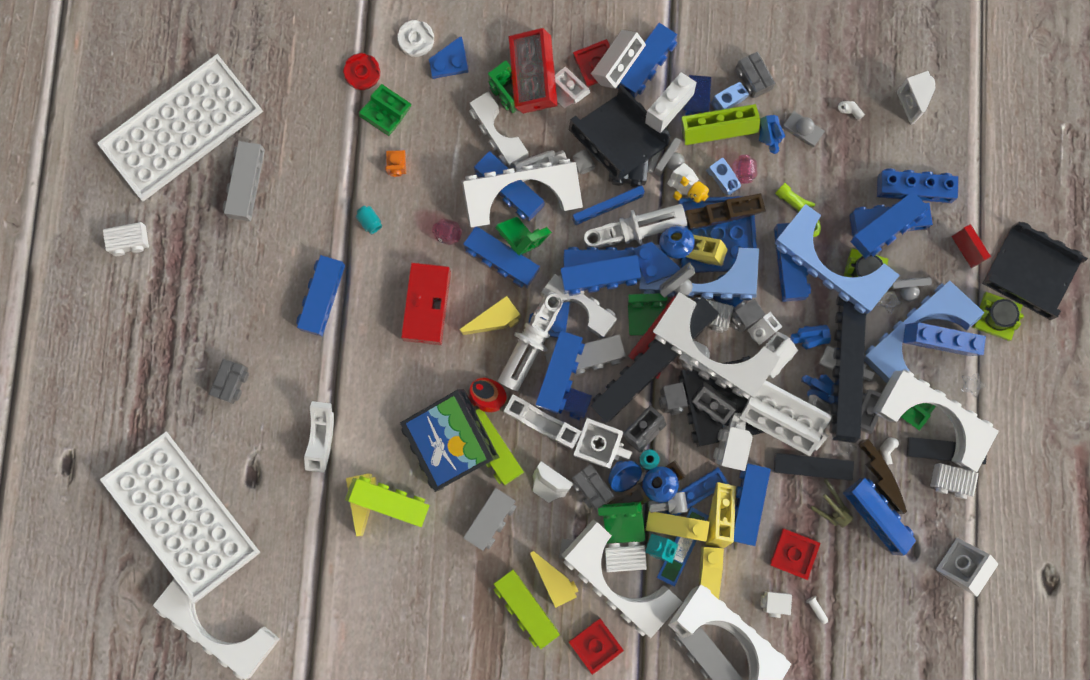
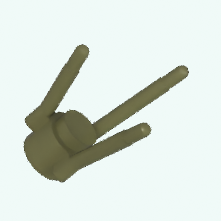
M824 479L825 484L840 507L838 508L824 494L823 497L835 510L832 513L834 518L814 506H811V509L829 520L834 526L839 524L843 528L851 522L853 516L849 513L850 510L844 505L829 481Z

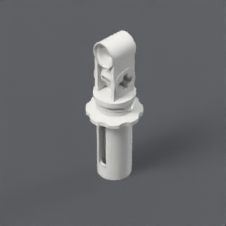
M682 204L637 216L634 210H631L629 218H620L617 223H609L602 227L588 230L584 235V240L587 247H597L598 249L617 245L621 242L629 244L633 240H637L639 245H643L642 238L662 233L672 226H687V220ZM670 217H674L673 219H670V220L662 221V222H659V223H655V224H651V225H648V226H644V227H640V228H639V226H641V225H645V224H648V223H652V222H656V221H659V220H663V219H667V218H670ZM591 236L598 237V241L594 244L589 243L588 239Z
M547 292L535 310L530 323H525L524 332H515L514 335L519 338L518 343L498 379V382L506 387L519 391L540 350L547 352L548 349L543 344L545 339L550 336L548 331L552 327L563 303L562 298L557 293ZM556 297L557 303L554 306H549V298ZM528 344H530V348L515 376H512Z

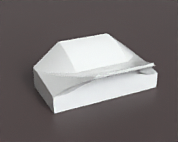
M564 67L555 75L557 102L563 108L579 102L590 93L589 88L567 67Z
M543 462L539 463L532 474L534 480L532 491L548 503L557 498L565 497L573 485L572 482Z

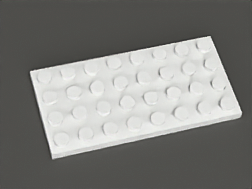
M216 54L97 144L138 197L145 201L261 114L263 110L220 56Z
M167 431L100 479L194 604L260 554L257 547Z

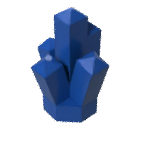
M776 115L760 118L759 141L768 145L770 152L776 154L780 151L778 144L785 137L779 123V118Z
M827 325L804 326V328H799L797 333L791 334L790 340L794 344L802 343V347L806 350L819 345L829 344L831 341L830 329Z
M826 374L820 375L819 380L808 375L802 376L801 382L810 386V389L807 391L808 397L816 395L829 404L834 403L831 389L835 383Z

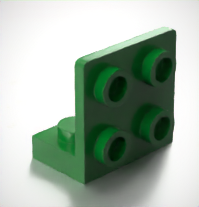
M505 60L488 73L489 89L494 96L498 95L502 100L501 104L506 111L510 110L514 113V100L504 89L512 79L511 66Z
M518 217L506 220L495 226L501 237L509 243L512 250L518 255L539 247L552 233L548 227L541 230L538 228L531 233Z
M661 293L628 295L630 336H643L666 307L667 296L664 298Z
M641 502L603 504L598 507V515L604 518L605 530L612 535L607 544L645 541Z

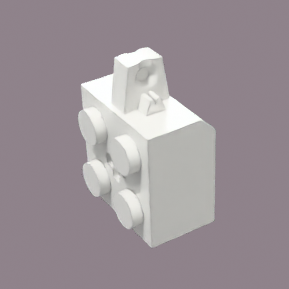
M733 413L729 425H723V429L720 428L718 440H720L719 447L715 448L713 459H716L715 463L721 466L745 471L753 437L749 431L745 430L746 422L739 419L741 414Z
M587 418L573 456L610 470L613 460L618 461L619 457L629 460L632 452L623 449L624 444L620 443L623 431ZM598 439H600L601 444H603V447H599V449H596L595 444H593V441L596 442Z

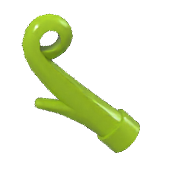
M786 183L775 192V195L785 200L798 212L805 204L810 207L815 206V203L795 194ZM819 220L814 228L813 237L818 236L821 232Z

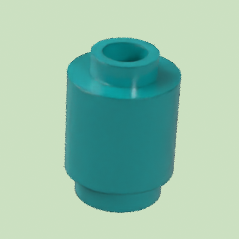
M362 206L357 210L356 219L366 232L372 235L382 228L381 220L371 206Z
M645 450L639 457V464L645 470L657 467L660 461L658 453L654 450ZM647 456L653 457L652 463L646 461Z

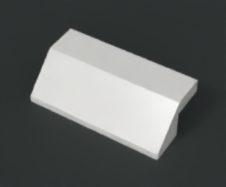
M765 381L754 398L750 396L739 419L811 456L819 444L821 434L830 422L832 415Z

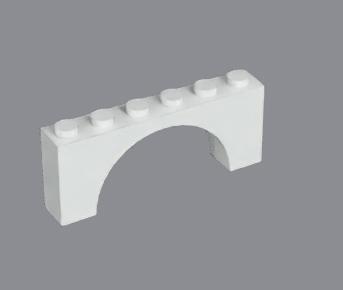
M570 159L559 160V164L552 165L551 162L541 163L538 168H533V165L523 166L520 171H514V168L505 169L503 174L497 175L496 172L484 173L485 177L477 178V175H470L465 177L466 180L461 181L470 227L490 224V208L496 195L506 185L521 179L538 180L547 185L556 195L561 210L583 208L576 162H570Z
M679 292L654 329L655 339L663 344L667 341L673 345L671 348L673 351L680 355L685 353L689 356L688 360L696 366L699 363L706 367L704 371L713 377L716 374L723 378L722 383L730 388L734 385L740 389L738 393L749 399L750 396L754 398L781 357L763 347L753 358L738 364H722L707 358L698 350L690 333V320L696 302Z
M905 369L903 371H894L872 412L887 421L897 422L901 415L914 405L929 403L938 407L949 417L955 430L956 449L952 462L965 470L977 472L999 431L993 428L991 422L977 418L975 412L963 409L961 407L962 404L947 399L945 397L946 394L942 391L930 388V384L926 381L914 378L912 372Z
M593 519L562 553V556L565 558L563 563L571 570L577 569L580 572L577 576L586 584L590 581L594 585L592 590L600 597L604 594L608 598L606 603L614 610L618 607L622 611L620 615L628 623L633 621L637 625L634 628L642 636L647 634L652 638L683 602L664 585L655 593L643 598H626L610 590L602 574L601 558L604 547L612 535Z
M175 578L153 605L161 617L169 618L172 621L171 624L176 629L184 630L191 641L200 643L203 646L202 649L207 654L215 655L218 658L217 661L222 666L230 667L233 670V674L241 680H247L253 675L280 640L266 627L260 628L252 637L242 642H224L212 637L201 626L196 614L195 604L190 600Z
M702 585L690 591L668 624L682 638L692 635L701 625H716L732 633L741 643L747 655L749 680H783L791 666V663L786 660L783 654L777 652L767 640L762 639L756 633L755 629L745 624L739 615L728 609L723 601L717 599L707 587Z

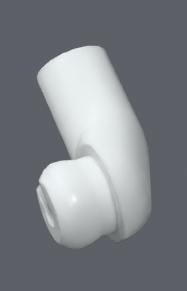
M842 101L838 105V110L841 113L853 114L857 121L865 116L863 111L853 101Z
M887 438L879 448L880 454L887 465L893 464L891 452L899 445V441L896 438Z

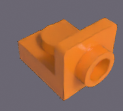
M405 150L386 151L387 166H385L387 174L392 177H400L402 174H406Z

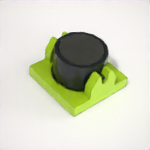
M852 248L849 253L844 277H852L853 275L854 278L869 275L883 264L887 265L889 259L877 255L874 257L870 255L865 259L858 250Z
M985 292L979 307L984 314L973 325V328L1011 341L1014 331L1020 327V320L1024 317L1023 313H1020L1023 305Z

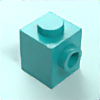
M651 534L645 553L656 559L672 563L678 544L668 538Z

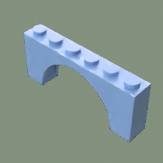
M805 204L776 240V248L783 254L788 253L793 257L792 260L797 265L805 266L810 275L815 278L818 276L823 280V284L827 288L836 290L841 299L847 302L849 300L855 305L854 308L858 312L868 314L900 275L886 264L863 277H844L830 271L819 260L813 244L814 228L821 215Z
M739 248L734 265L723 277L705 284L692 283V291L686 297L693 298L694 295H701V298L712 299L713 296H721V299L731 300L732 297H740L741 300L745 301L756 298L759 248ZM641 271L639 289L644 294L660 293V285L670 277L647 285ZM673 290L667 297H673L676 294Z
M951 281L945 285L942 283L934 290L935 294L932 297L928 295L920 303L921 307L918 309L913 308L907 314L908 318L904 322L900 320L893 327L894 331L890 334L885 333L879 339L880 343L876 347L872 345L865 351L864 362L888 383L894 371H903V369L909 371L902 354L905 324L941 319L956 323L967 331L982 317L984 312Z

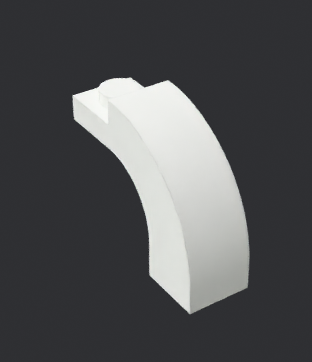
M312 401L310 405V438L304 456L305 470L324 473L331 450L334 412H332L331 403Z

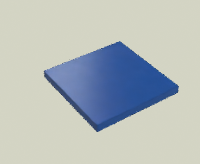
M743 196L708 197L700 203L694 202L691 198H681L678 200V204H682L685 212L686 210L702 208L709 204L724 202L726 199ZM755 215L690 230L693 235L722 240L728 250L722 266L706 264L683 257L681 258V268L690 263L694 267L695 273L728 272L737 259L739 248H757Z

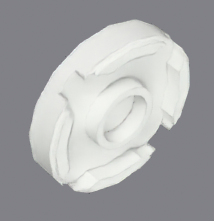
M411 20L400 27L397 41L400 49L405 54L411 57H420L431 50L434 44V34L427 23Z

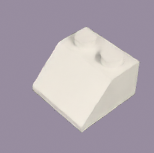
M929 71L907 78L897 90L898 97L911 125L926 111L936 88L935 80L930 76Z
M956 538L936 571L960 588L977 597L998 566V563L990 554Z

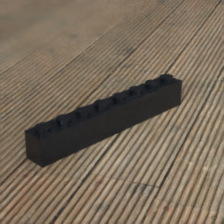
M837 295L836 305L839 306V312L836 313L835 323H838V330L836 329L834 340L837 341V348L835 347L833 358L836 359V366L833 367L832 377H835V384L832 385L831 389L834 403L831 404L830 408L833 422L830 423L829 433L832 434V440L856 443L861 438L866 313L858 312L854 308L855 305L849 300L848 302L844 301Z
M704 297L700 300L698 298L694 300L696 306L690 320L692 340H695L720 315ZM657 339L651 341L647 346L649 349L644 354L642 352L634 358L635 363L631 367L627 365L619 373L621 377L616 381L614 379L610 381L606 386L607 390L603 394L598 393L592 399L594 403L591 407L609 423L679 355L671 349L673 345L667 341L663 344Z

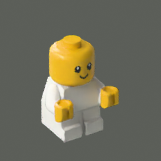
M685 163L672 172L667 184L670 187L676 188L677 191H675L673 198L677 201L681 199L682 195L687 194L696 203L705 201L708 198V187L698 181L699 179L694 171Z

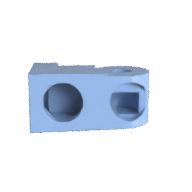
M738 82L715 95L711 105L716 111L729 109L745 100L749 93L743 84Z
M721 158L706 170L727 196L741 187L735 173L724 158Z

